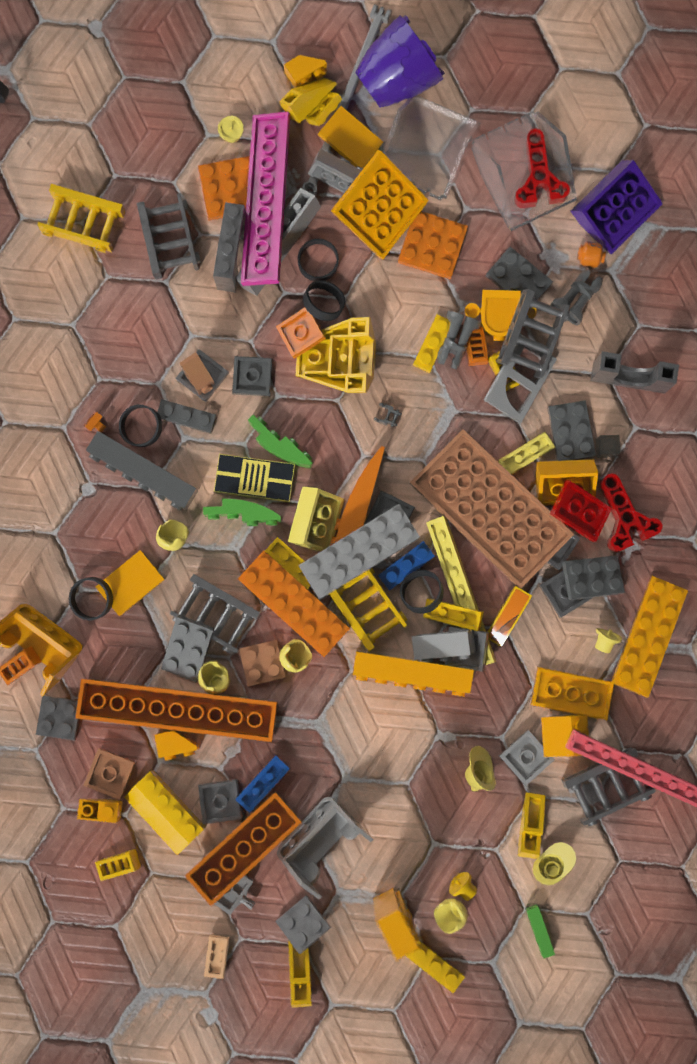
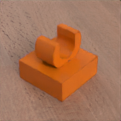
M96 411L83 425L89 431L95 428L101 433L106 428L100 422L103 416Z

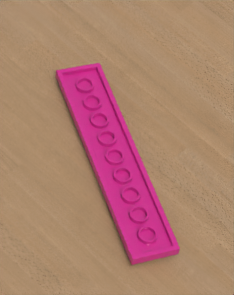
M289 112L253 115L241 284L243 286L280 283L290 129Z

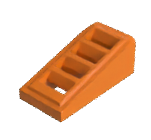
M479 327V329L473 330L471 334L479 333L480 336L469 337L466 344L468 366L488 364L483 327ZM480 340V343L471 344L470 342ZM481 347V350L472 351V348ZM482 354V357L473 358V355Z
M30 646L0 667V675L8 686L42 661L33 647ZM7 667L10 669V671H11L12 674L14 675L13 677L10 675V673H9L8 670L6 669Z

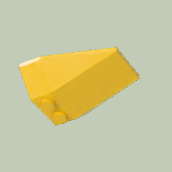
M350 318L322 329L326 339L296 359L297 377L346 393H367L374 379L376 340L371 318Z

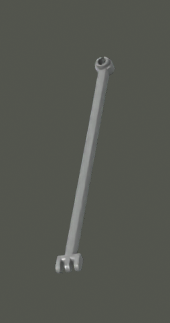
M374 4L370 13V18L373 19V22L338 108L342 106L347 110L359 81L355 72L365 53L375 41L382 22L387 24L391 10L388 9L386 15H383L385 8L381 7L377 13L378 5ZM324 141L321 149L330 151L332 147ZM310 176L309 180L303 184L302 189L306 191L312 189L313 192L311 194L316 195L318 179Z

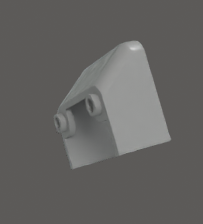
M326 797L319 802L302 823L279 846L277 856L298 884L317 899H320L322 896L313 886L320 876V869L316 865L342 835L348 840L356 838L359 833L370 842L374 839L334 799Z

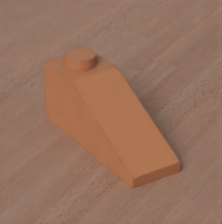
M196 352L180 362L186 377L199 395L202 393L206 394L213 389L215 383Z

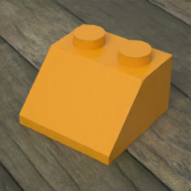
M587 715L541 717L544 757L582 756L565 748L573 729L589 736Z

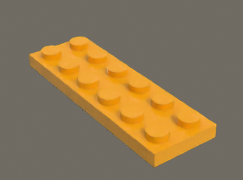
M655 576L650 577L611 680L612 684L649 698L688 590Z

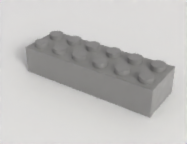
M400 504L303 562L299 565V568L320 600L418 540L420 536Z

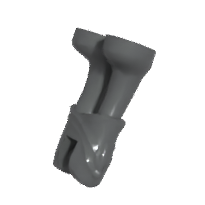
M588 268L579 274L571 284V289L566 295L554 299L550 305L558 309L561 305H570L580 292L582 295L570 308V314L567 319L574 325H579L582 322L584 306L602 286L603 278L600 276L593 280L591 286L584 282L592 272Z
M448 311L446 317L450 321V327L443 346L438 351L437 359L438 364L444 365L448 353L454 354L450 367L457 370L467 349L468 339L473 330L479 329L481 322L471 317H465L458 343H455L454 341L463 322L464 315Z

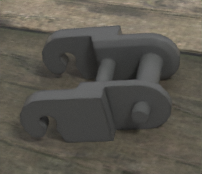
M380 403V407L388 409L387 416L384 420H378L376 417L373 420L386 426L387 424H390L391 427L397 426L396 420L398 415L401 416L402 413L399 410H393L394 407ZM390 413L394 414L392 421L388 420Z

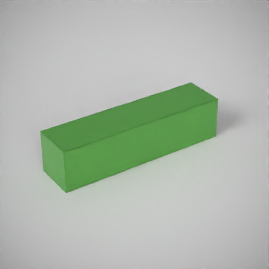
M536 904L525 908L542 958L545 959L555 955L539 906Z

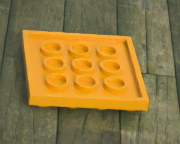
M377 150L332 208L331 212L380 259H384L429 200L382 151Z

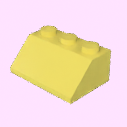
M302 487L288 542L320 552L328 548L332 537L336 533L335 526L337 518H340L344 499L319 488Z

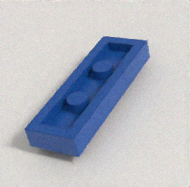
M423 541L380 573L378 577L390 591L401 583L407 575L418 570L434 558L435 555Z
M275 755L235 800L250 813L290 768Z

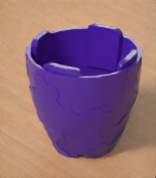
M399 15L372 43L355 72L379 107L397 104L400 101L413 98L442 81V76L445 74L443 70L436 66V56L427 42L420 40L408 25L410 20L406 15L403 17Z

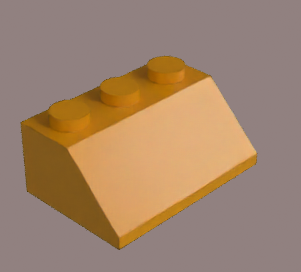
M594 459L537 462V499L544 506L554 505L566 480L572 481L595 497L598 471Z

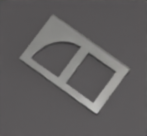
M520 343L515 345L513 351L516 355L520 356L523 349L526 348L541 359L543 352ZM551 355L548 363V373L543 378H538L536 383H533L512 369L515 362L512 361L508 365H503L483 400L514 421L521 423L557 358ZM508 377L531 391L519 412L512 407L507 398L506 381Z

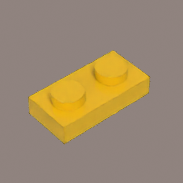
M329 92L305 118L307 122L315 126L323 124L328 115L337 109L338 104L342 101L341 96L338 93Z

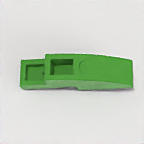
M252 415L248 419L249 424L260 434L256 437L257 443L265 450L290 464L305 468L313 466L311 462L312 457L306 451L302 453L297 448L299 444L293 438L288 439L285 436L279 441L280 436L273 429L269 431L265 427L267 423L260 416L256 418Z
M222 499V506L203 507V515L208 517V520H219L220 516H227V519H239V516H242V522L247 523V526H258V523L265 522L267 526L277 525V522H281V516L274 511L245 500Z

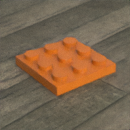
M250 156L198 165L209 221L223 218L225 202L244 205L246 211Z
M421 211L408 228L398 263L451 280L468 226Z

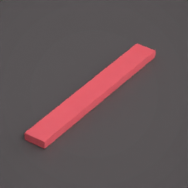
M573 729L565 748L697 807V785Z

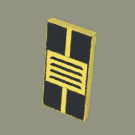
M219 454L214 492L290 502L295 464Z

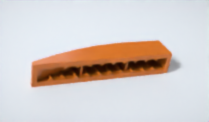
M381 446L359 477L349 496L342 518H337L335 529L338 530L336 537H332L330 546L364 525L385 447Z

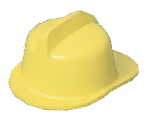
M475 746L471 749L470 765L465 772V778L472 791L482 789L491 791L496 785L491 757L481 746Z
M562 842L550 846L534 862L533 875L536 880L545 885H554L561 881L575 866L576 853L574 849L567 843Z

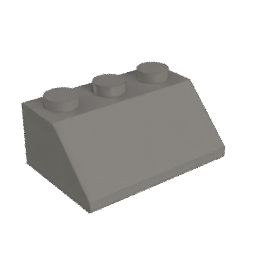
M320 149L308 174L345 193L363 168L354 167L348 160L339 159L333 156L331 151Z

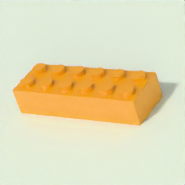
M356 652L352 675L356 676L355 680L368 681V678H374L375 683L387 685V681H393L394 686L406 688L407 684L414 685L413 689L426 691V687L433 688L432 692L445 694L446 690L452 691L451 695L465 697V693H471L474 670Z
M391 888L374 897L373 905L376 922L396 961L419 949L418 941H420L414 918L410 910L406 908L400 891L396 892L394 888Z

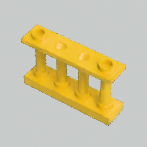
M51 184L49 192L54 199V203L47 223H37L41 233L48 237L54 235L95 247L99 252H112L113 248L107 241L115 218H124L126 211L123 205ZM64 201L70 202L72 207L65 228L54 227L61 203H64ZM84 206L89 208L90 212L83 233L78 234L72 232L79 208ZM101 211L108 216L99 240L89 236L96 215Z
M373 568L329 594L368 652L375 648L373 644L376 642V639L399 623L403 628L407 626L405 623L407 621L406 616L402 611L398 612L372 575L375 573ZM368 576L373 586L351 601L344 602L340 597L343 595L342 592ZM376 592H379L384 602L362 617L355 618L351 613L354 610L353 608ZM389 608L395 618L373 633L366 634L362 629L365 626L364 624Z

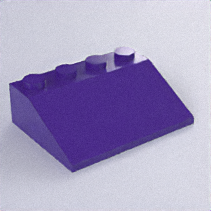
M623 160L571 210V213L580 226L599 244H602L609 254H613L663 203L635 161Z

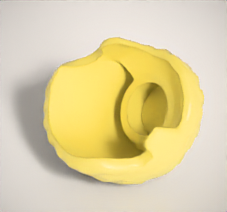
M168 520L159 526L156 533V541L165 550L177 551L187 541L189 529L177 520Z
M293 639L281 649L279 658L286 670L296 673L308 666L312 659V653L306 643L300 639Z
M209 661L203 664L198 674L201 688L209 694H221L229 687L230 678L228 670L217 661Z
M454 898L444 900L434 909L436 923L445 933H454L462 929L467 922L468 912L466 907Z

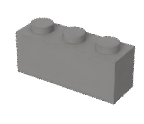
M473 630L412 636L414 660L421 659V662H432L433 658H440V661H448L454 656H458L459 660L469 659L470 655L476 653Z

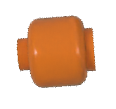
M587 241L580 245L577 260H580L582 266L597 268L600 262L604 263L606 252L603 251L602 244Z

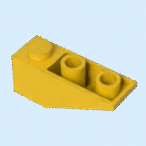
M322 78L292 88L279 103L285 112H289L290 119L301 123L337 84L334 81Z

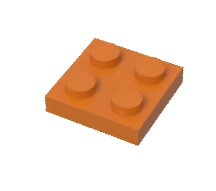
M305 307L276 326L294 359L326 339L315 317Z

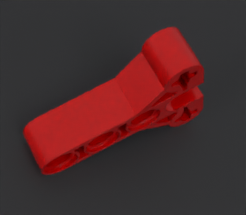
M531 129L526 138L530 176L524 186L517 190L514 198L515 205L519 208L536 207V190L540 188L546 190L549 205L563 203L568 198L570 187L566 182L560 181L548 170L544 134L540 129ZM537 137L539 142L533 143L530 138ZM534 155H539L542 158V160L535 161L532 157ZM541 173L544 179L538 180L535 175ZM559 189L564 193L563 195H560ZM521 195H524L525 201L520 197Z
M611 473L601 479L600 489L608 506L612 508L611 512L615 518L612 536L607 540V547L610 551L620 552L634 545L629 534L630 527L637 530L642 541L662 531L663 525L659 519H650L635 511L620 478L616 474ZM607 479H611L614 482L613 488L606 485ZM615 496H619L622 499L621 505L615 503ZM624 513L630 516L629 523L623 520L622 516ZM649 526H655L653 530L645 531V529L649 528ZM623 539L625 540V541L621 542V544H619V545H616V546L614 545V542H616V541H618V540H620V541L623 540Z

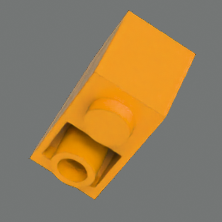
M298 55L284 64V72L295 88L310 83L316 78H322L327 72V63L325 60Z
M176 730L154 735L158 757H164L165 761L175 759L176 754L183 753L184 757L194 755L195 750L199 749L197 743Z
M79 799L77 819L117 823L121 820L123 801Z

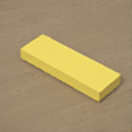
M545 431L497 462L512 475L553 450L555 445Z

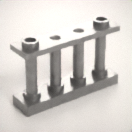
M181 193L177 194L179 203L152 209L150 207L146 208L144 201L137 203L152 274L155 280L161 279V272L167 268L193 263L195 271L199 270L198 263H201L199 253L194 251L185 212L189 209L187 201L182 199ZM181 210L183 219L181 221L159 226L150 225L149 219H152V216ZM185 228L187 238L158 244V242L154 243L153 237L158 233ZM189 245L190 256L164 262L158 260L157 254H160L161 251Z
M526 289L522 291L496 362L508 365L509 362L513 361L536 370L534 377L543 378L549 371L548 363L563 323L569 317L570 311L568 310L570 305L564 304L559 309L535 300V291ZM534 307L556 316L553 327L528 318L529 308ZM527 325L550 334L546 345L523 337L520 333L522 326ZM520 343L543 352L540 362L537 363L516 355L513 351L515 345Z
M193 574L190 579L193 582V589L178 614L174 611L170 612V615L174 616L172 620L175 621L178 615L185 617L199 592L205 589L210 592V598L196 621L204 623L216 601L219 602L220 599L226 601V609L214 627L212 639L223 645L222 649L232 655L233 652L238 653L239 649L234 646L249 621H252L253 618L258 620L261 613ZM239 609L243 611V618L227 643L218 638L232 612Z
M635 748L622 751L633 757L639 756ZM600 763L561 780L565 788L574 790L586 815L580 821L583 825L588 824V826L599 823L598 819L638 800L646 801L652 798L651 794L656 792L654 788H646L644 783L633 779L639 792L628 797L617 772ZM605 771L607 774L609 773L621 798L620 801L612 805L598 779L600 777L599 774ZM586 780L592 782L603 806V809L595 813L592 812L581 788V783Z

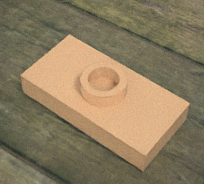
M209 935L204 977L224 979L229 945L228 936Z

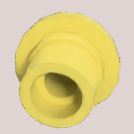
M227 116L218 124L220 137L230 143L238 141L243 135V123L238 117Z
M601 628L596 629L598 639L595 648L604 653H610L613 646L622 641V637L612 632L611 629L609 631Z

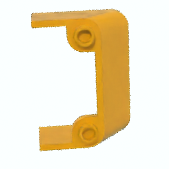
M19 605L0 621V646L12 648L18 644L24 649L31 646L42 663L46 665L42 672L44 679L47 680L40 693L42 696L61 680L82 650V645L77 639L31 605Z

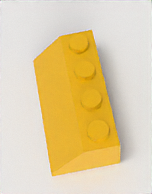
M154 770L144 776L124 797L177 855L206 828Z

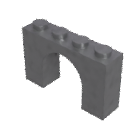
M225 202L213 273L217 290L236 293L238 281L235 277L238 275L239 240L244 239L246 216L245 206L241 204Z
M602 351L593 362L590 380L665 394L677 384L679 365L660 361L652 368H633L620 364L622 355Z

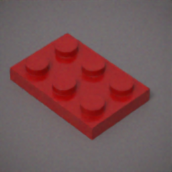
M566 480L550 515L588 540L597 542L612 508L572 481Z

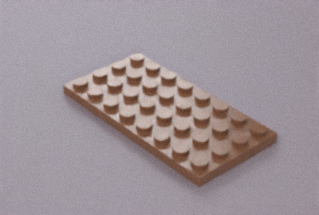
M464 429L410 482V485L445 516L461 534L520 589L574 535L561 521L550 515V511Z

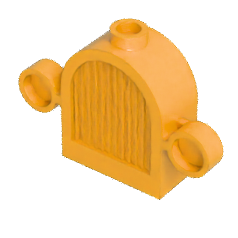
M482 290L481 308L475 303H469L466 305L464 313L466 317L473 319L481 315L482 326L488 334L493 336V341H504L518 305L521 291ZM529 308L528 318L534 319L536 317V308Z

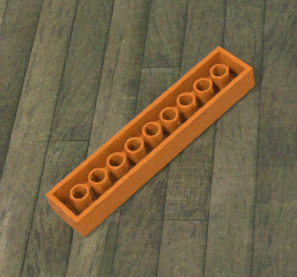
M81 679L76 718L272 742L278 702Z

